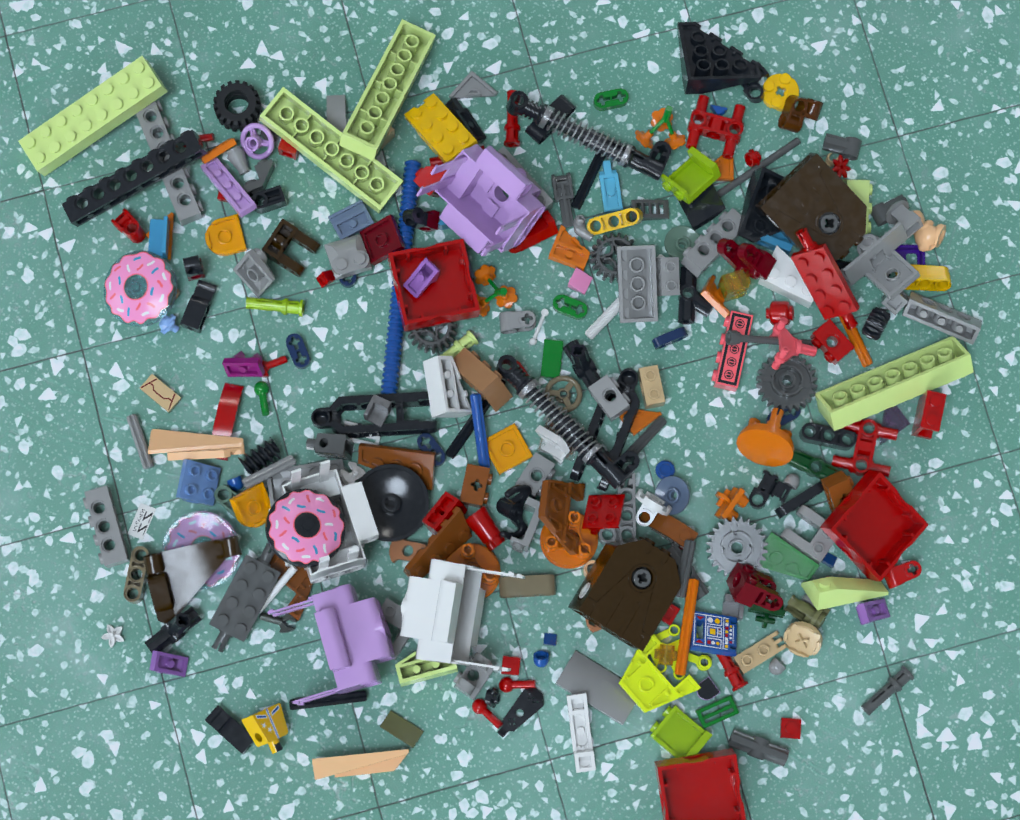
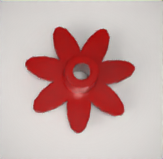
M839 155L838 160L833 159L835 166L832 170L837 172L839 177L847 178L846 171L851 170L849 166H846L849 159L843 160L842 155Z

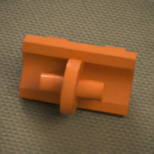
M733 487L731 491L726 489L724 493L717 492L715 496L719 500L716 505L719 509L714 515L720 519L726 518L729 522H731L732 516L736 520L739 514L733 510L735 505L744 508L749 502V499L744 495L745 491L742 488Z

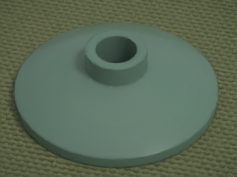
M686 226L674 227L666 234L664 240L665 249L671 257H679V261H682L684 258L682 254L689 246L693 248L696 245L694 242L699 235L696 231ZM682 244L684 246V249L680 248L678 245Z

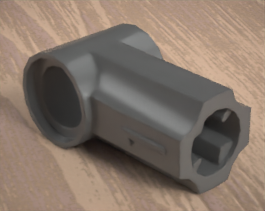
M826 133L822 150L840 154L844 159L847 158L855 161L858 159L862 141L855 137L843 138Z
M902 194L886 203L881 202L872 207L871 216L878 227L887 223L886 213L891 205L900 200L907 201Z

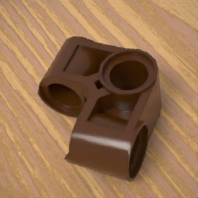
M790 95L785 101L782 114L778 120V127L798 133L802 128L804 117L815 121L818 120L823 103L810 98Z

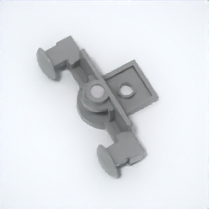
M897 201L888 209L886 221L888 224H895V226L881 238L873 234L862 236L864 239L857 245L859 256L844 269L840 270L849 288L865 276L892 300L920 277L919 272L895 251L897 247L923 226L921 218L912 210H908L909 203L907 201ZM890 273H898L896 277L888 278Z

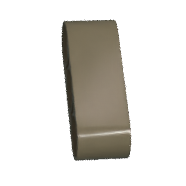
M143 546L135 547L131 553L124 587V598L132 604H138L143 600L148 576L144 560H137V555L141 551L146 552V555L151 554ZM137 570L142 571V577L134 580V572ZM131 590H138V596L135 599H130L129 593Z
M555 575L525 576V579L500 577V598L556 595Z

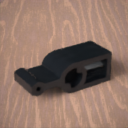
M280 185L257 192L251 198L257 206L254 211L259 214L287 206ZM262 200L263 205L258 206V201Z
M198 280L195 291L188 302L180 322L183 328L197 333L201 332L217 289L216 285Z
M219 705L205 719L209 725L240 753L245 754L254 744L248 731Z

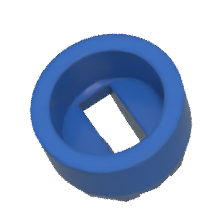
M238 476L228 480L229 488L233 491L241 490L243 488L242 477Z
M537 651L533 654V661L537 667L544 668L548 664V652Z

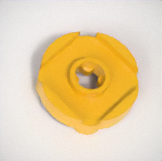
M787 73L770 76L762 87L764 91V104L770 109L773 108L777 111H783L787 97L790 95L799 96L798 84ZM779 88L785 91L782 97L780 94L776 95Z

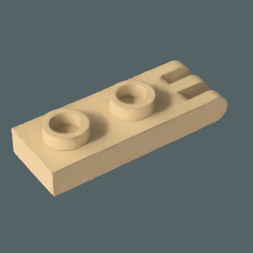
M775 631L733 657L735 663L740 667L742 674H745L787 648L786 644L780 647L777 645L783 641L782 637L776 641L773 639V637L779 634L778 631Z

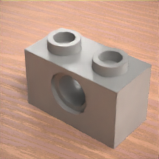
M606 374L589 386L588 390L612 422L630 409L629 402L631 401L625 393H620L617 381L613 377L609 378ZM608 393H613L616 395V398L613 401H608L605 399V396Z
M535 452L515 483V486L523 484L530 486L532 489L530 497L533 499L537 495L541 496L542 481L552 479L556 472L554 470L555 464ZM534 472H538L542 475V479L534 481L531 475Z

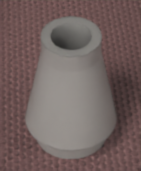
M236 146L226 152L228 155L227 159L240 175L250 171L244 149Z

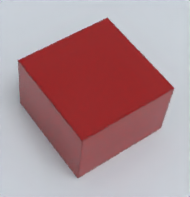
M503 656L502 667L511 668V671L504 672L501 670V674L519 676L520 658Z

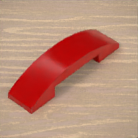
M224 384L212 435L232 437L244 386ZM226 457V458H214V459H220V460L228 461V457Z

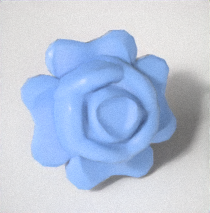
M171 314L170 316L162 317L159 322L162 334H166L169 331L176 333L179 330V326L175 324V315Z

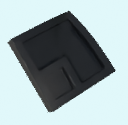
M713 184L689 205L683 200L679 201L693 230L707 224L726 209Z

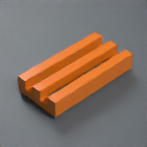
M229 138L209 150L208 154L200 159L206 164L237 143L234 138Z

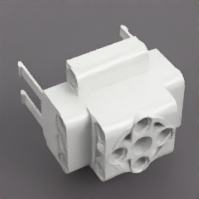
M330 460L319 462L320 472L301 478V468L292 470L291 481L282 485V495L297 489H312L326 494L338 505L345 520L344 541L334 557L331 559L329 555L319 558L318 566L304 568L307 571L311 584L363 569L366 557L362 545L379 538L362 482L342 486L337 469L330 470ZM285 562L286 567L293 566Z
M431 559L428 578L409 576L407 592L401 604L402 625L400 636L418 639L415 659L466 666L471 664L490 667L496 671H511V668L469 662L470 649L474 646L477 647L486 592V590L480 588L482 573L525 579V576L508 571V573L490 571L475 566Z

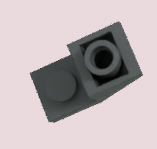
M272 159L259 161L254 166L259 180H249L242 186L250 197L257 192L265 190L275 168Z

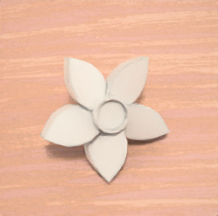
M107 625L108 633L104 634L101 638L109 640V646L112 648L116 641L124 642L123 637L120 635L123 627H116L114 629L112 626Z

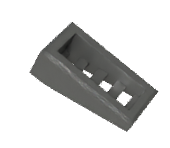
M637 199L630 202L631 208L641 207L643 213L642 221L669 219L668 200ZM659 205H663L664 214H660ZM645 206H648L649 214H645ZM652 206L656 207V214H653ZM631 211L632 221L637 219V214L634 211Z

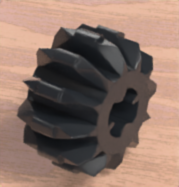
M873 308L862 328V334L869 339L878 340L890 320V313L882 308Z

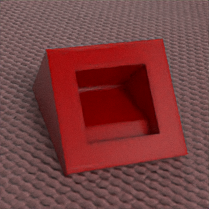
M332 270L324 271L316 278L322 288L335 281Z

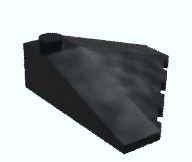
M697 22L677 23L682 81L685 94H704L761 80L758 62L752 60L750 63L742 57L743 53L733 46L729 49L721 43L722 39L714 33L710 32L708 35L700 30L701 25Z
M765 167L753 171L746 191L737 233L738 236L754 243L761 240V237L766 236V234L771 236L780 232L755 205L784 178L783 176Z

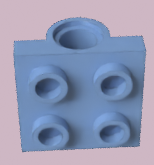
M184 459L176 497L190 503L213 506L221 468Z

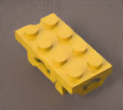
M434 93L424 99V104L419 108L413 107L404 114L405 119L417 131L420 138L435 155H438L443 163L454 160L463 149L478 144L472 134Z

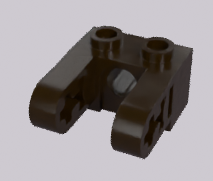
M282 218L262 250L266 253L267 258L293 275L301 277L305 268L285 255L284 251L290 242L294 241L307 251L316 254L320 244Z

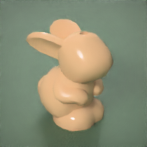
M913 210L923 223V226L913 234L918 249L921 252H926L935 247L938 248L945 237L946 225L938 224L933 226L934 222L932 220L925 221L924 215L920 210Z

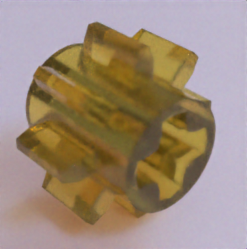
M660 644V649H655L654 658L659 659L658 664L673 666V661H677L678 651H674L675 646Z

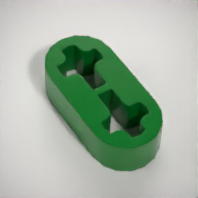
M622 88L604 91L595 95L593 105L599 111L620 108L627 104L629 96L627 91ZM618 94L624 97L622 102L619 99H615ZM599 98H602L603 101H606L604 105H601V103H597L599 102Z
M557 295L553 299L552 306L557 313L576 320H581L587 315L586 304L566 295ZM564 300V304L569 306V308L566 306L559 308L556 302ZM580 306L584 313L577 315L576 311L571 309V307L577 309Z

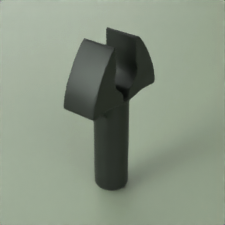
M262 612L259 616L260 620L279 625L281 628L280 633L295 630L294 628L286 627L283 622L290 620L297 623L295 618L289 613L282 617H273V615Z

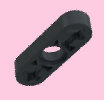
M822 482L816 483L777 508L775 513L779 519L824 491Z

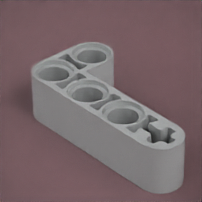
M635 473L629 477L631 479L628 480L627 487L624 488V482L617 488V494H630L631 500L624 502L622 513L628 512L632 518L629 521H624L621 518L619 528L601 529L598 534V540L603 545L622 540L621 533L624 531H628L632 537H636ZM604 531L611 532L612 539H603L602 533Z

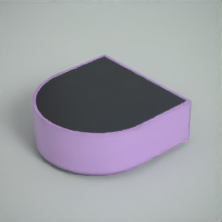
M709 677L698 684L701 688L696 691L698 697L702 700H710L720 693Z

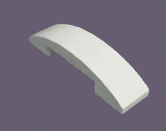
M586 692L566 695L576 773L594 771L596 766Z

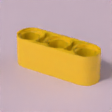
M628 208L594 217L588 221L587 229L591 234L596 235L633 226L642 221L643 213L639 208ZM631 211L637 214V219L634 222L629 218ZM613 216H616L619 219V224L617 226H614L611 223V219ZM595 221H599L601 224L599 231H596L593 227Z
M910 264L919 272L920 277L904 290L946 291L950 289V273L946 266Z

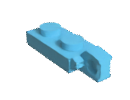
M610 160L603 161V171L599 172V182L604 213L623 210L618 173L616 170H612Z

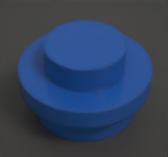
M669 461L659 462L655 469L656 475L660 479L673 476L675 473L674 465Z

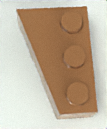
M464 348L453 358L461 378L471 388L480 393L483 400L486 399L495 412L513 397L501 381L503 379L501 374L497 370L492 371V367L485 360L481 362L480 356L474 350L470 352Z

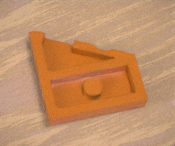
M561 225L548 259L574 269L578 268L584 272L590 252L584 246H581L579 241L572 237L566 231V228Z

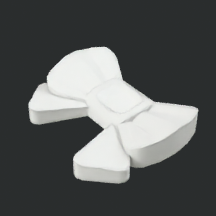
M355 462L348 463L352 470L351 473L343 469L340 470V476L345 485L354 483L366 473Z

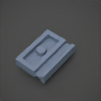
M362 200L328 216L340 240L354 236L374 224Z

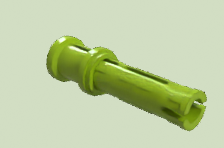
M246 298V309L277 311L283 315L288 313L299 314L300 317H303L304 300Z

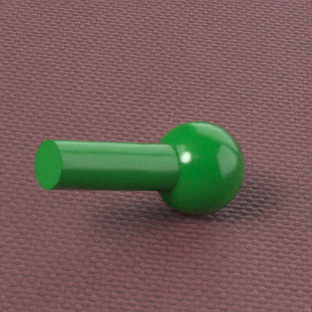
M259 381L254 386V392L259 396L262 415L268 416L270 414L267 401L269 386L266 382Z

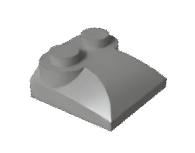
M360 234L324 245L335 280L372 270L369 256Z
M255 248L245 254L233 271L259 298L275 280V276L266 264V253Z

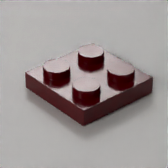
M391 214L360 231L370 264L373 266L386 260L388 253L405 249L397 223Z

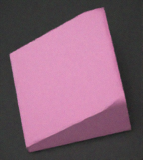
M576 268L568 283V287L585 295L593 278Z

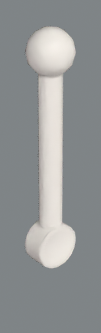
M543 309L541 311L542 316L540 318L534 336L529 340V343L531 345H535L537 343L536 338L538 336V333L540 331V328L545 317H547L549 313L547 309Z

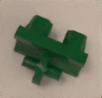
M755 604L751 608L748 607V612L763 615H756L755 621L762 622V628L765 629L767 623L775 624V619L769 618V616L785 617L786 610H783V605L777 611H770Z

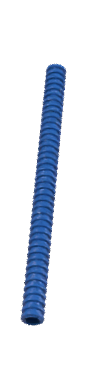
M415 160L404 162L406 167H404L405 173H403V177L405 178H403L404 184H402L403 190L401 191L403 195L401 196L402 201H400L402 206L400 207L401 212L399 216L401 218L398 220L400 222L398 224L399 232L405 246L403 250L411 249V246H413L411 241L413 240L412 235H414L413 229L415 228L407 226L403 222L402 214L404 210L417 206L415 201L418 200L416 194L418 193L419 186L413 180L416 178L415 174L420 169L421 163ZM394 286L391 287L393 292H391L392 298H390V302L392 303L390 304L391 309L388 316L390 321H388L389 327H387V330L389 332L386 334L388 336L386 339L387 344L385 345V348H387L385 350L386 356H384L386 361L383 363L385 365L383 368L384 373L382 374L384 379H382L383 385H381L383 390L380 394L397 393L398 386L396 385L399 384L397 379L399 378L398 373L400 369L398 367H400L399 361H401L399 356L402 355L400 350L402 349L401 344L403 340L401 338H403L402 332H404V329L402 328L403 324Z

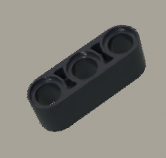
M563 94L549 105L555 108L554 114L561 111L560 117L566 113L565 119L576 109ZM532 122L525 132L539 145L552 134L553 128L551 127L547 131V125L542 129L536 126L535 122Z
M806 423L799 431V437L803 442L843 451L850 450L857 441V437L852 431L845 429L834 431L830 426L816 423ZM807 428L811 429L813 436H806L804 430ZM823 433H830L832 436V440H825L823 437ZM842 437H849L851 444H844Z

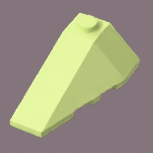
M825 577L801 583V587L817 611L882 597L889 593L882 582L870 579Z

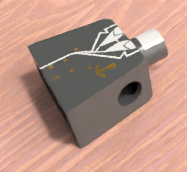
M317 433L316 439H307L306 449L315 450V453L320 457L352 461L354 442L347 435Z

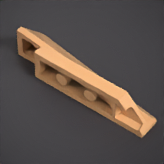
M152 429L148 454L167 453L168 461L230 457V455L244 454L245 447L243 438Z
M409 749L312 759L314 778L317 780L332 775L338 778L392 772L396 770L403 759L409 754Z

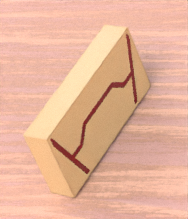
M153 374L140 387V390L168 413L182 399Z

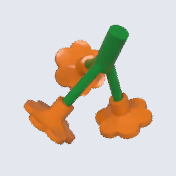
M668 105L666 108L652 112L651 116L653 119L650 123L653 128L651 130H648L646 133L639 130L635 131L636 139L645 148L652 149L653 141L651 137L656 130L662 132L665 129H669V138L664 141L670 145L672 150L686 143L685 135H678L673 131L671 122L673 119L672 106Z
M484 264L475 271L476 284H482L483 286L490 284L495 289L494 294L488 298L480 297L477 294L480 307L479 314L482 317L486 316L487 312L490 311L488 304L493 298L497 300L496 304L499 307L507 309L517 302L518 297L515 294V288L505 285L498 288L493 282L496 277L493 266Z

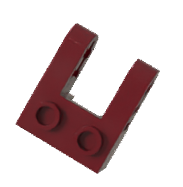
M727 238L720 239L717 244V252L735 269L734 272L743 277L748 275L755 280H758V278L767 280L777 261L767 251L757 249L753 244L742 243L738 245L735 241Z
M737 562L726 580L733 600L750 608L755 604L770 611L779 610L783 605V600L780 593L776 591L774 579L755 570L749 564L743 565Z

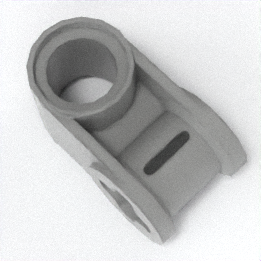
M506 311L499 313L500 331L502 334L532 331L536 326V317L531 311ZM525 318H529V324L525 323Z

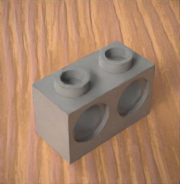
M679 257L656 258L657 296L680 295Z

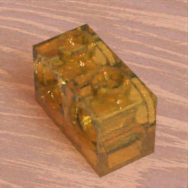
M743 269L722 275L718 288H720L723 294L724 302L745 296L751 281L749 275L745 274Z

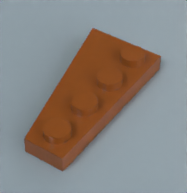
M366 443L359 444L358 464L372 469L385 464H397L407 467L422 479L428 490H433L436 452Z
M456 506L452 511L454 514L450 519L443 521L439 532L436 535L432 534L428 539L427 546L424 549L421 548L405 566L408 576L423 578L429 573L431 559L445 560L472 537L463 512L459 507Z

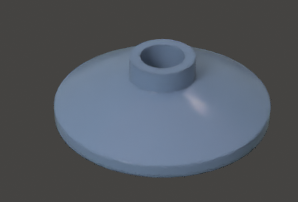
M665 477L658 483L655 490V495L665 501L664 506L666 508L668 505L672 507L669 515L681 513L689 503V488L686 482L679 477Z

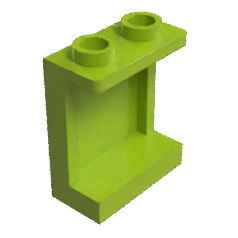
M693 146L687 150L690 158L669 177L665 174L660 176L663 182L661 184L667 192L671 191L674 193L679 201L683 200L688 205L721 176L718 165Z
M676 705L672 708L668 706L662 714L664 716L663 720L660 723L656 721L650 728L652 732L650 737L675 758L698 754L712 736L711 733L701 728L678 709Z

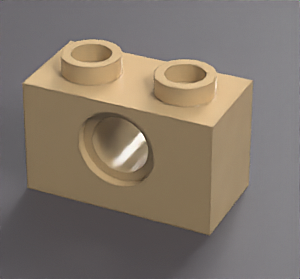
M658 365L639 368L637 375L645 410L664 406L665 397Z

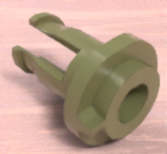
M794 594L784 609L786 612L791 613L794 618L810 623L818 630L830 612L828 608L817 611L815 607L803 600H799Z

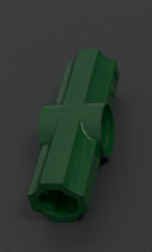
M794 449L791 461L787 463V465L805 472L808 476L816 477L820 480L841 471V469L825 463L821 458H814ZM812 463H816L819 466L818 472H814L811 469Z

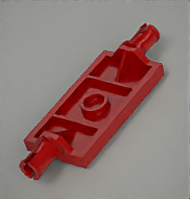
M803 228L798 230L796 236H798L803 248L793 253L791 259L823 318L827 320L841 316L848 330H850V327L851 329L855 328L858 322L855 320L852 312L858 311L860 306L826 243L818 245L813 241L807 228H804V231Z

